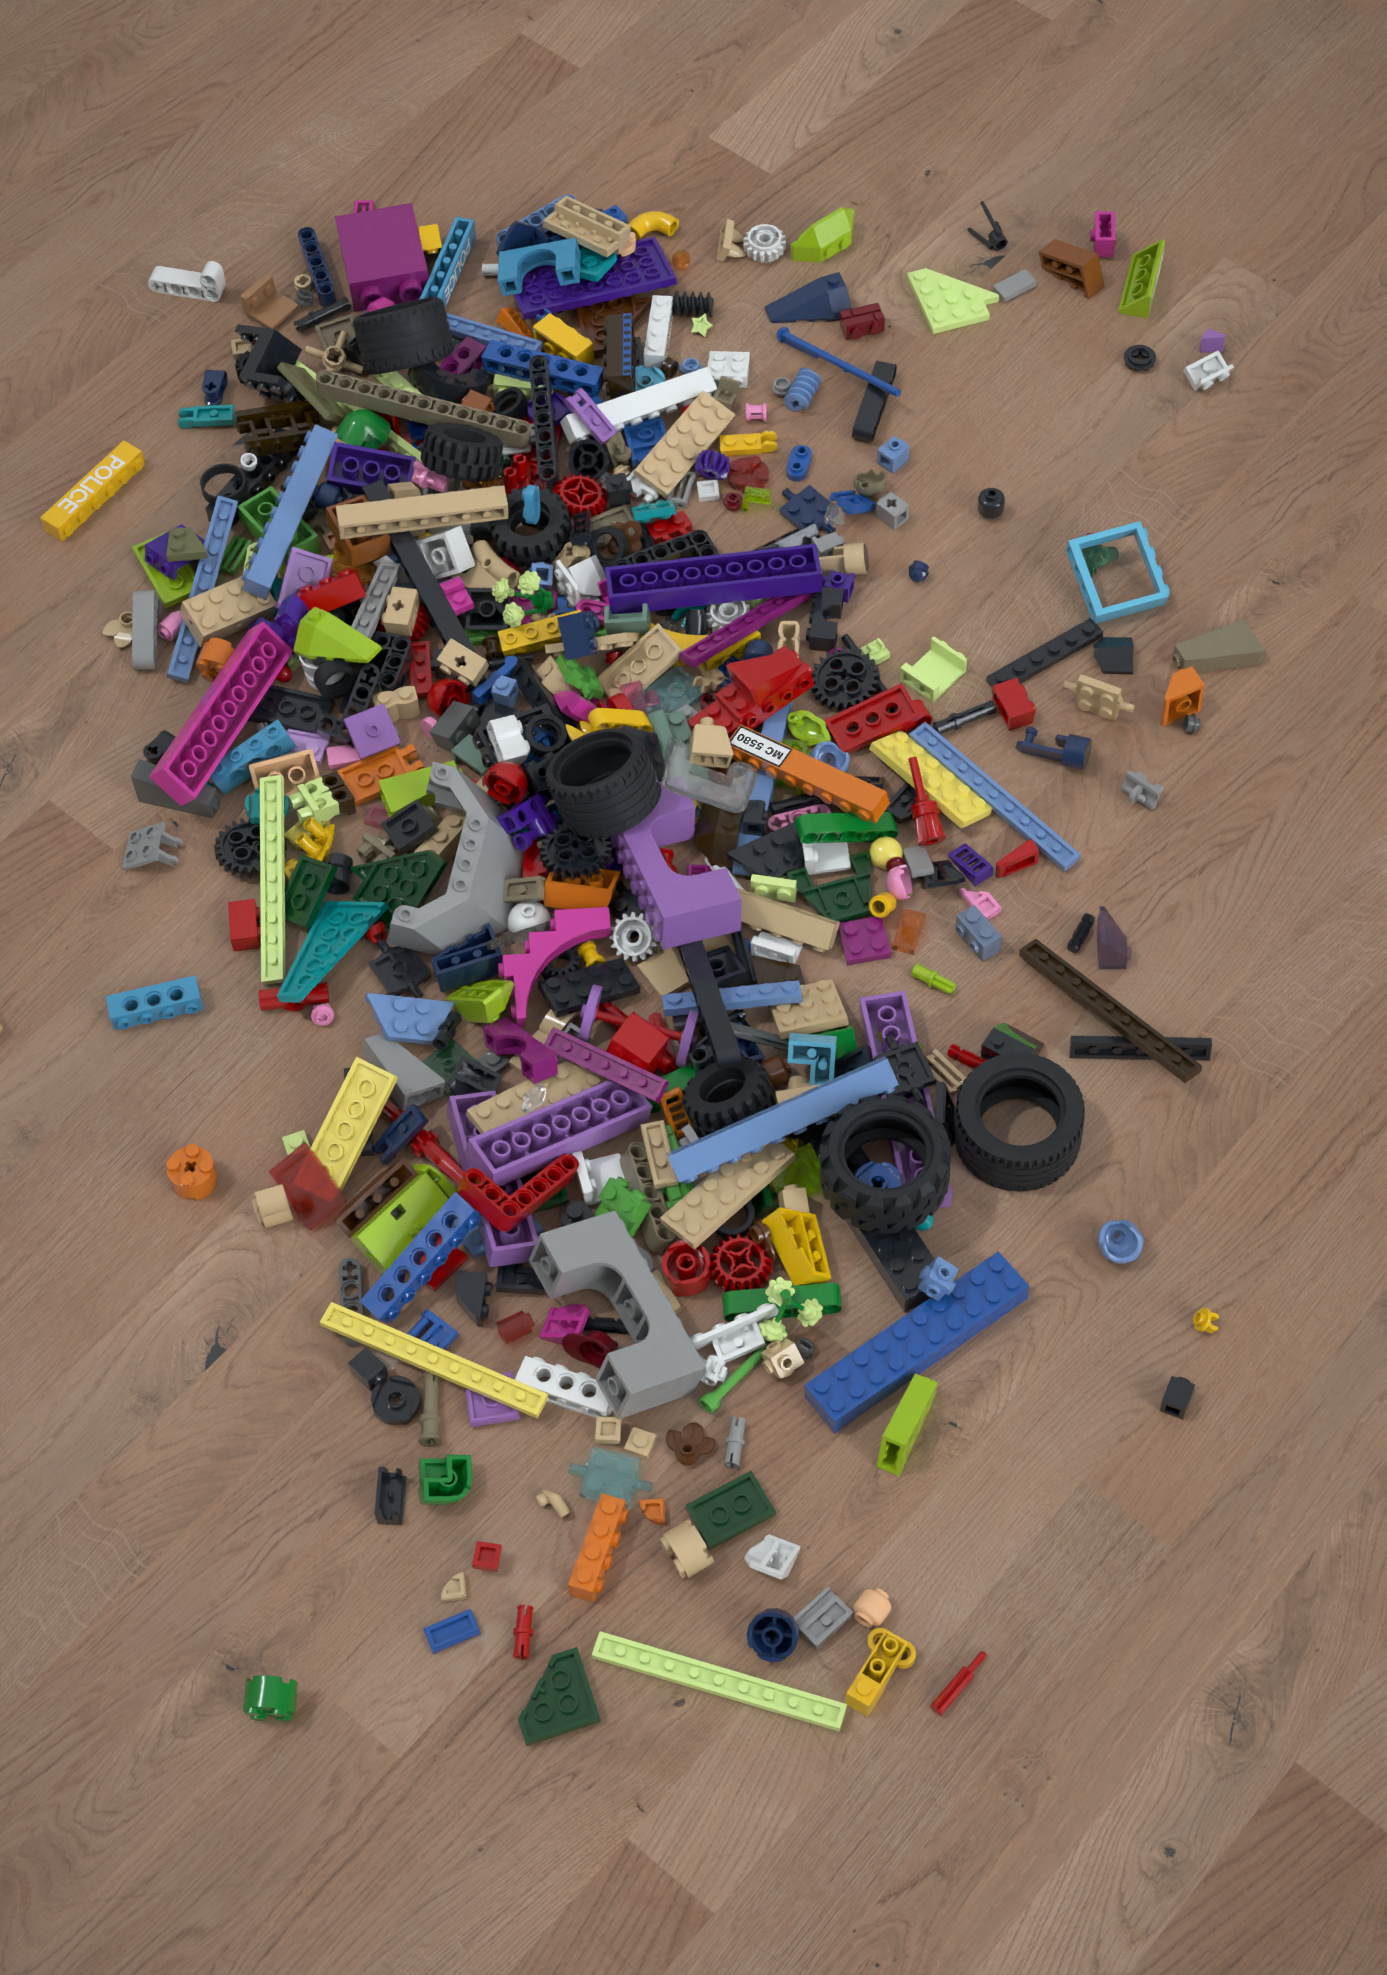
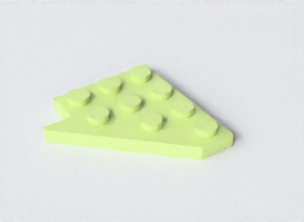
M927 268L907 273V280L933 334L990 320V314L986 305L999 302V295Z

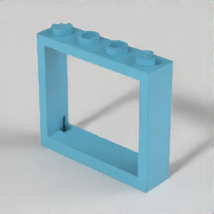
M1140 521L1068 541L1065 549L1089 615L1096 624L1165 605L1170 591L1168 585L1163 582L1162 569L1160 565L1156 564L1154 548L1150 547L1147 530L1142 527ZM1134 535L1156 594L1102 608L1081 549Z

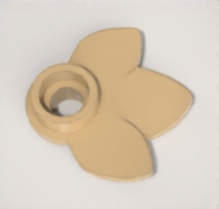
M131 611L123 612L118 620L110 621L103 629L102 635L114 637L117 648H125L132 642Z

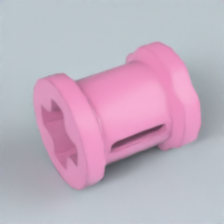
M746 403V421H750V419L766 421L767 404L750 405Z

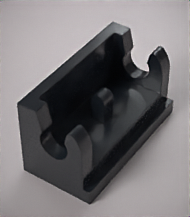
M379 1467L374 1513L378 1524L403 1525L407 1477L403 1475L402 1470L396 1468V1473L388 1472L386 1467Z

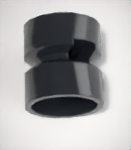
M342 853L327 855L324 862L338 868L327 893L334 895L348 893L351 890L352 871L350 870L353 866L352 858Z

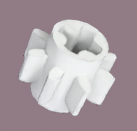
M709 1355L707 1360L704 1359L706 1370L700 1380L707 1385L715 1386L717 1381L724 1382L728 1374L726 1372L728 1368L724 1367L725 1361L723 1359Z

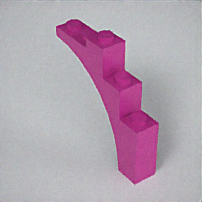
M609 907L554 910V918H550V931L529 932L528 941H524L525 954L503 955L502 963H498L499 977L514 983L510 998H514L515 1004L511 1005V1019H516V1024L519 1027L526 1025V1007L529 995L545 967L558 955L577 944L610 936Z

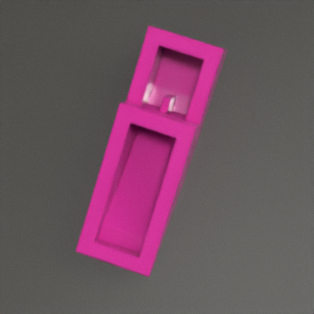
M561 691L553 696L561 712L578 722L582 719L589 723V713L597 708L595 704L573 691Z

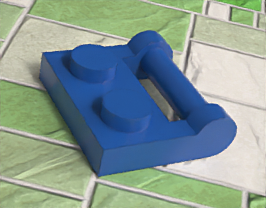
M427 1309L421 1314L422 1318L407 1333L417 1338L431 1324L433 1326L420 1340L443 1350H446L459 1336L458 1331Z

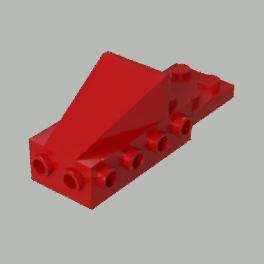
M785 645L768 656L729 663L726 667L732 682L715 694L716 701L687 720V723L692 733L694 726L700 724L702 718L711 717L714 725L726 728L730 739L740 724L754 729L815 685L811 676L813 671L807 662H801L796 651H790Z

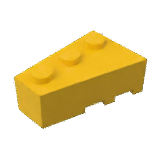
M779 1207L762 1220V1223L766 1224L770 1230V1239L794 1286L821 1284L831 1279L816 1214Z

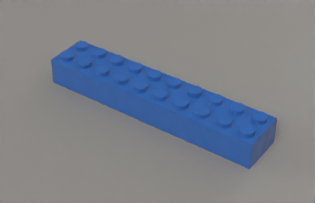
M999 1251L954 1281L956 1285L949 1296L945 1294L939 1301L931 1297L804 1385L805 1398L833 1433H836L911 1381L915 1373L921 1374L1028 1299L1029 1285Z

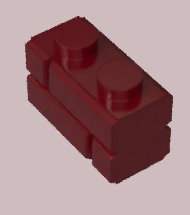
M879 303L843 310L839 313L840 327L846 340L859 339L862 336L871 334L877 335L885 331V318Z

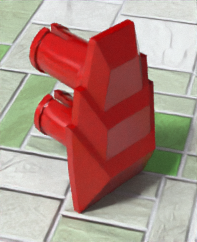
M517 454L513 457L514 469L512 467L505 468L503 471L504 476L497 485L504 486L505 492L508 495L512 493L511 490L516 488L520 490L523 489V486L530 484L533 468L526 465L527 459L525 455H523V461L522 454Z

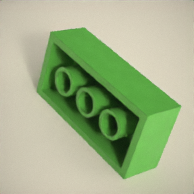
M272 486L237 506L241 523L257 540L260 537H265L266 534L262 532L267 521L272 522V518H270L272 509L280 504L276 502L279 493ZM301 519L281 566L287 565L291 547L315 554L322 552L318 535L303 519Z

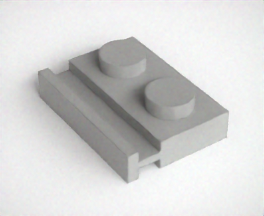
M827 1587L803 1608L794 1619L798 1624L799 1632L817 1650L854 1616V1612Z

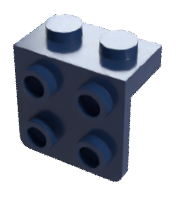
M514 221L503 241L499 244L496 254L499 256L501 251L549 243L553 239L539 227Z

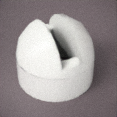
M252 453L243 454L240 459L241 467L246 471L254 470L257 466L256 456Z

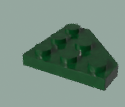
M577 1647L552 1655L548 1662V1667L536 1684L528 1704L518 1718L526 1746L601 1722Z

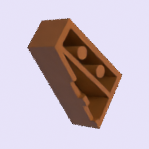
M1053 239L1038 251L1041 266L1044 270L1060 281L1065 279L1071 283L1070 287L1076 290L1078 288L1085 293L1084 297L1087 299L1092 298L1105 287L1098 253L1057 239Z

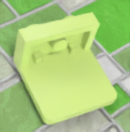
M752 874L750 881L751 893L773 900L795 903L797 880L786 879V875L776 878Z

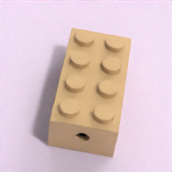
M241 576L182 601L179 614L201 648L206 640L209 642L210 638L222 639L248 628L249 624L259 617L265 620L273 617L276 611V601L271 593H268L265 600L242 590L245 581L241 580Z

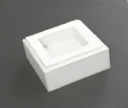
M717 480L697 482L699 502L720 500Z

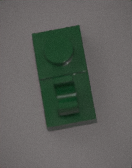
M770 1184L765 1186L751 1199L755 1210V1217L762 1218L766 1213H773L779 1208V1204L773 1203L778 1195L775 1192H770Z

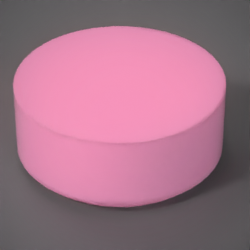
M426 717L420 722V726L425 735L433 739L430 731L437 721L432 717Z

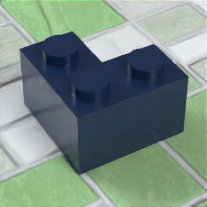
M594 611L557 617L566 660L597 654L598 642L596 637H593V633L599 632L600 622Z

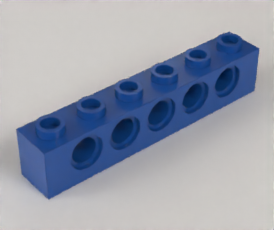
M490 340L482 355L483 370L530 382V359L535 355H543L547 359L551 372L552 388L574 393L579 388H582L590 398L599 395L605 383L603 367L504 342Z
M455 1192L364 1295L360 1302L378 1320L387 1324L395 1320L400 1314L401 1308L414 1299L416 1291L431 1279L432 1273L436 1268L442 1266L447 1261L450 1252L459 1247L464 1240V1236L479 1224V1219L482 1215L459 1193ZM458 1218V1224L452 1228V1222ZM442 1236L441 1244L436 1246L437 1239ZM426 1254L425 1262L420 1264L421 1257ZM410 1273V1279L405 1283L404 1278L406 1274ZM394 1291V1297L389 1301V1294Z

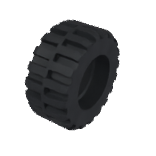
M436 423L430 425L425 431L420 459L428 470L448 478L462 481L467 480L469 482L490 481L498 475L503 444L496 435H492V433L483 431L480 428L457 423Z
M538 486L540 493L539 518L549 522L541 532L531 536H521L514 533L515 528L525 521V518H523V509L525 507V503L522 501L523 489L517 490L516 488L511 490L512 493L509 495L506 493L508 519L489 522L498 553L501 557L506 558L512 563L514 562L517 567L525 565L527 568H530L532 563L536 562L552 563L564 545L570 542L571 521L567 506L557 493L553 494L552 490L548 488L543 490L541 486Z
M741 1056L742 1064L719 1069L716 1062L713 1064L709 1063L705 1065L706 1067L703 1070H698L694 1078H690L687 1083L688 1087H685L683 1092L682 1105L694 1130L700 1137L709 1135L776 1105V1092L765 1069L758 1061Z

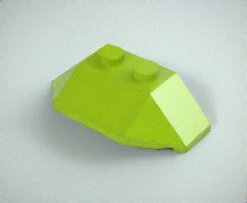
M841 207L812 224L800 235L797 241L791 244V259L793 261L821 263L839 251L846 249L852 243L854 209Z
M488 980L477 982L471 986L467 984L460 986L445 1000L453 1002V1008L467 1021L490 1024L495 1022L500 1017L499 1014L505 1010L514 983L508 980Z

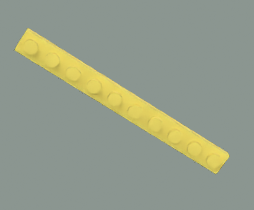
M333 1302L330 1303L320 1321V1325L324 1328L538 1419L549 1398L547 1393Z

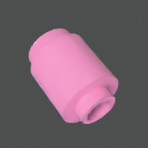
M180 611L172 612L157 625V633L163 640L173 641L179 635L183 621L179 614Z

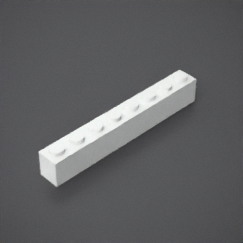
M705 367L598 404L597 407L616 430L620 431L625 428V425L631 424V426H635L641 423L642 419L648 418L652 420L660 416L662 412L666 411L669 414L676 411L679 406L683 405L685 407L691 404L703 390L712 396L717 387L709 368ZM574 413L566 415L560 422L570 445L593 437Z

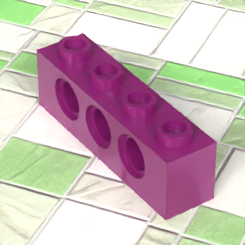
M466 337L457 345L452 355L445 357L438 367L458 375L471 372L472 368L479 370L483 366L482 355L486 346Z

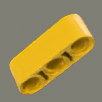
M596 708L588 715V720L594 731L620 729L625 725L653 732L646 714L640 710Z

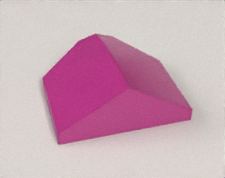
M571 1304L560 1308H550L539 1337L543 1340L562 1345L565 1335L570 1333L582 1334L590 1310L584 1304Z

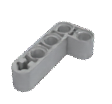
M156 590L133 591L132 664L134 670H152L157 668V617L161 616V601Z

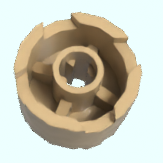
M690 1519L664 1533L660 1539L668 1557H675L673 1562L682 1579L686 1576L687 1578L693 1576L715 1562L712 1555L707 1553V1546L695 1526H692Z

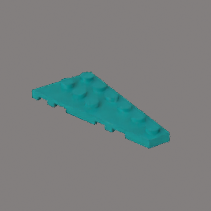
M324 901L277 994L279 1002L300 1003L388 909L386 903Z

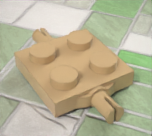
M1082 674L1077 684L1065 680L1062 689L1075 694V707L1097 714L1105 719L1115 721L1120 709L1132 714L1135 705L1122 700L1121 688Z

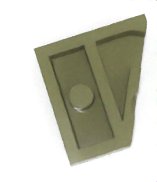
M191 527L170 529L166 554L168 562L208 558L206 548Z

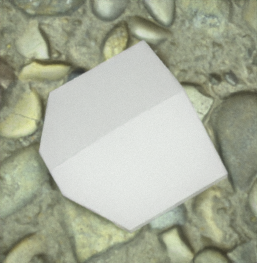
M596 555L566 569L578 585L581 596L590 595L598 597L601 595L597 583L605 579L606 575Z
M769 1534L765 1536L763 1541L751 1547L744 1559L750 1568L782 1580L789 1576L801 1546Z

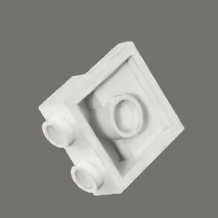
M710 351L708 368L716 387L719 385L721 376L739 381V388L748 387L750 352Z

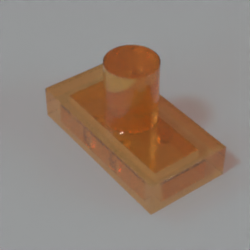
M904 908L892 944V950L914 955L926 919V913Z

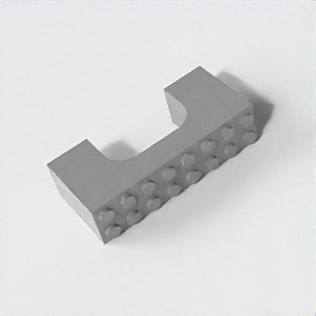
M614 1210L541 1233L529 1258V1262L549 1298L553 1299L581 1289H593L603 1293L612 1302L635 1343L634 1345L607 1353L595 1378L617 1419L619 1420L694 1393L706 1370L705 1361L702 1356H699L692 1338L684 1330L681 1319L674 1313L668 1297L663 1294L657 1278L652 1275L646 1259L641 1256L635 1240L630 1237L625 1228L624 1221L619 1218L616 1211Z

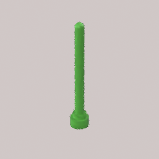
M766 1341V1346L759 1348L714 1392L705 1393L698 1400L701 1407L709 1414H713L720 1407L721 1398L763 1358L761 1352L766 1350L767 1346L772 1342Z

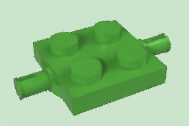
M560 654L556 662L565 681L578 688L585 699L590 700L594 696L600 700L605 692L601 686V681L595 675L596 671L588 665L585 667L580 665L576 659L566 660L564 655Z

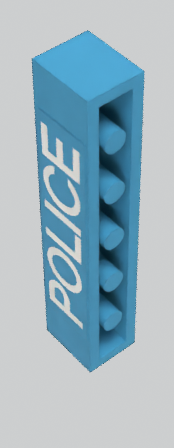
M455 217L420 299L438 297L443 300L446 309L476 239L474 220Z

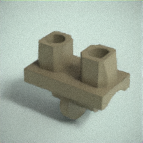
M618 431L603 443L609 453L612 470L619 465H626L631 462L632 452L629 447H626L621 432Z
M367 832L362 836L363 843L357 849L358 856L364 861L373 855L375 859L372 862L393 858L396 856L395 852L397 851L389 836L384 839L378 837L376 840Z

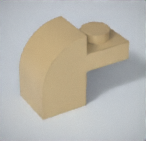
M550 655L537 670L543 679L542 684L553 695L561 691H573L580 696L582 695L578 688L565 681L555 657Z

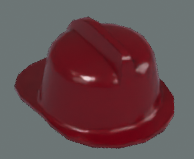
M593 1331L586 1336L570 1333L565 1335L562 1340L564 1350L571 1357L599 1369L607 1353L616 1351L618 1348V1343L602 1331Z

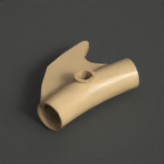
M485 540L477 541L471 547L476 566L471 567L466 573L452 575V578L459 576L466 588H492L495 582H499L502 577L508 579L509 588H514L518 585L520 578L519 572L501 560Z

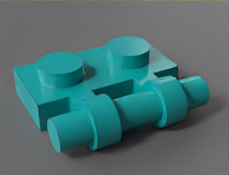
M656 500V503L651 504L638 503V506L630 507L634 521L640 523L648 522L650 518L656 517L667 519L671 515L676 514L675 506L671 500Z

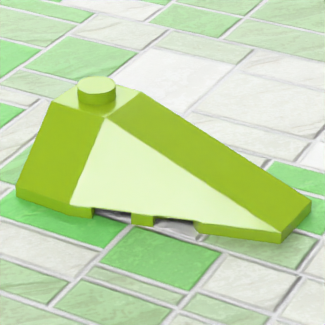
M316 607L300 620L294 645V652L308 659L326 657V660L333 661L334 658H344L346 662L359 663L370 662L382 650L380 645L329 612Z

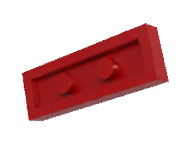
M430 641L411 642L414 658L410 666V686L415 687L417 698H427L432 686Z

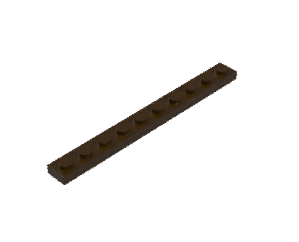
M1034 939L1019 950L1020 957L1182 1082H1188L1202 1071L1200 1063L1039 940Z

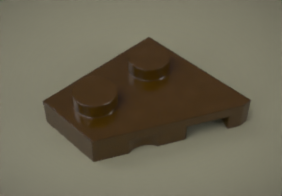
M756 956L750 957L757 985L799 980L800 985H805L800 965Z

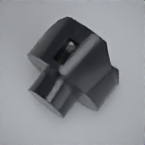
M570 1201L560 1210V1223L563 1227L592 1218L591 1210L582 1201Z

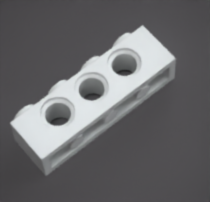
M525 1356L515 1378L516 1381L547 1393L549 1397L547 1402L595 1419H597V1416H610L612 1408L597 1381L592 1379L591 1376L583 1372L575 1373L569 1371L563 1365L556 1364L554 1366L548 1364L539 1357L530 1358ZM544 1376L550 1378L546 1382L539 1381V1379ZM566 1384L572 1385V1387L567 1390L561 1388ZM588 1392L595 1393L593 1397L584 1396Z

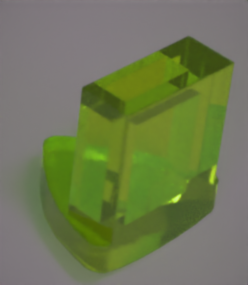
M745 486L741 511L748 512L750 502L771 504V489Z

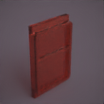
M306 1142L301 1144L269 1171L278 1185L283 1184L287 1199L309 1230L314 1229L347 1202L341 1189Z

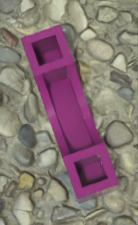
M505 1017L483 1026L485 1046L496 1055H520L522 1075L534 1084L558 1074L557 1064L559 1060L556 1053L532 1037L530 1033L520 1028L518 1024Z

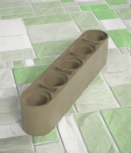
M632 1142L619 1160L625 1180L630 1182L629 1187L643 1192L646 1195L645 1199L652 1204L640 1226L648 1248L654 1253L661 1254L666 1251L674 1240L675 1234L661 1224L660 1217L668 1209L661 1189H654L645 1146L639 1142Z

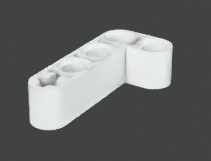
M208 261L202 273L156 266L147 285L152 291L157 293L217 302L223 293L226 281L222 266L215 261Z

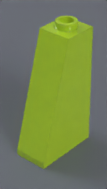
M454 760L442 763L457 768ZM431 767L378 781L380 796L389 818L416 799H418L421 805H426L427 807L429 805L431 807L434 806L435 795L433 793H426Z
M914 1374L882 1436L877 1468L900 1476L934 1401L938 1382L928 1377Z

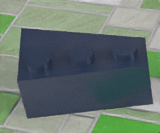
M490 923L485 925L484 930L476 935L470 934L467 936V940L460 945H452L431 958L434 975L441 992L499 974L498 963H502L503 956Z

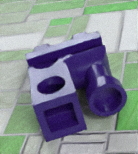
M536 794L528 797L507 812L496 817L506 831V834L526 826L527 832H519L513 838L514 845L521 851L529 848L532 840L542 838L546 834L553 832V829H558L556 824L559 822L556 813L548 812L546 808L548 799L545 794Z

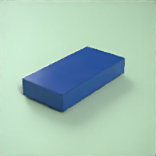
M471 1609L423 1629L433 1654L481 1634Z

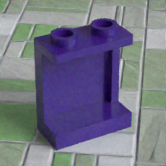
M182 524L179 525V526H177V527H175V528H179V527H180V528H187V527H185V526L182 525ZM168 531L145 544V561L163 575H166L171 580L177 579V570L194 560L168 562L166 556L169 538ZM196 534L198 539L204 545L205 540Z

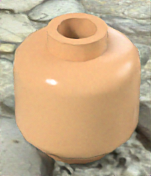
M876 1588V1590H864L853 1606L855 1619L867 1628L880 1626L891 1611L888 1594L879 1588Z

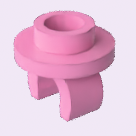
M330 1004L314 1005L311 1012L312 1021L320 1026L330 1024L334 1019V1011Z

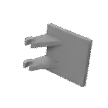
M164 822L132 831L128 837L122 869L126 871L155 861L169 866H173L174 863L178 865L179 858L160 850L159 845L163 843L177 848L178 845H183V840L165 832L166 824Z

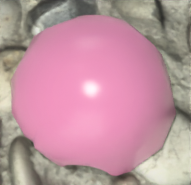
M906 864L892 868L886 877L887 890L898 900L908 899L910 896L907 895L912 893L911 877Z

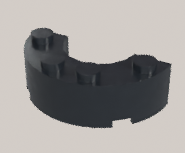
M435 362L412 367L408 370L410 383L413 387L417 385L422 390L421 394L461 404L463 397L470 390L486 396L492 376L491 373L485 370L473 368L467 374H452L438 367Z

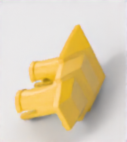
M311 816L304 821L303 828L315 837V841L303 832V834L301 833L296 838L295 843L307 853L306 856L323 861L330 853L335 825L330 824L323 827Z

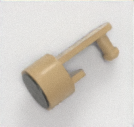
M865 542L834 547L833 556L819 557L822 577L829 575L831 570L848 575L850 573L855 575L868 574L869 571L868 550Z

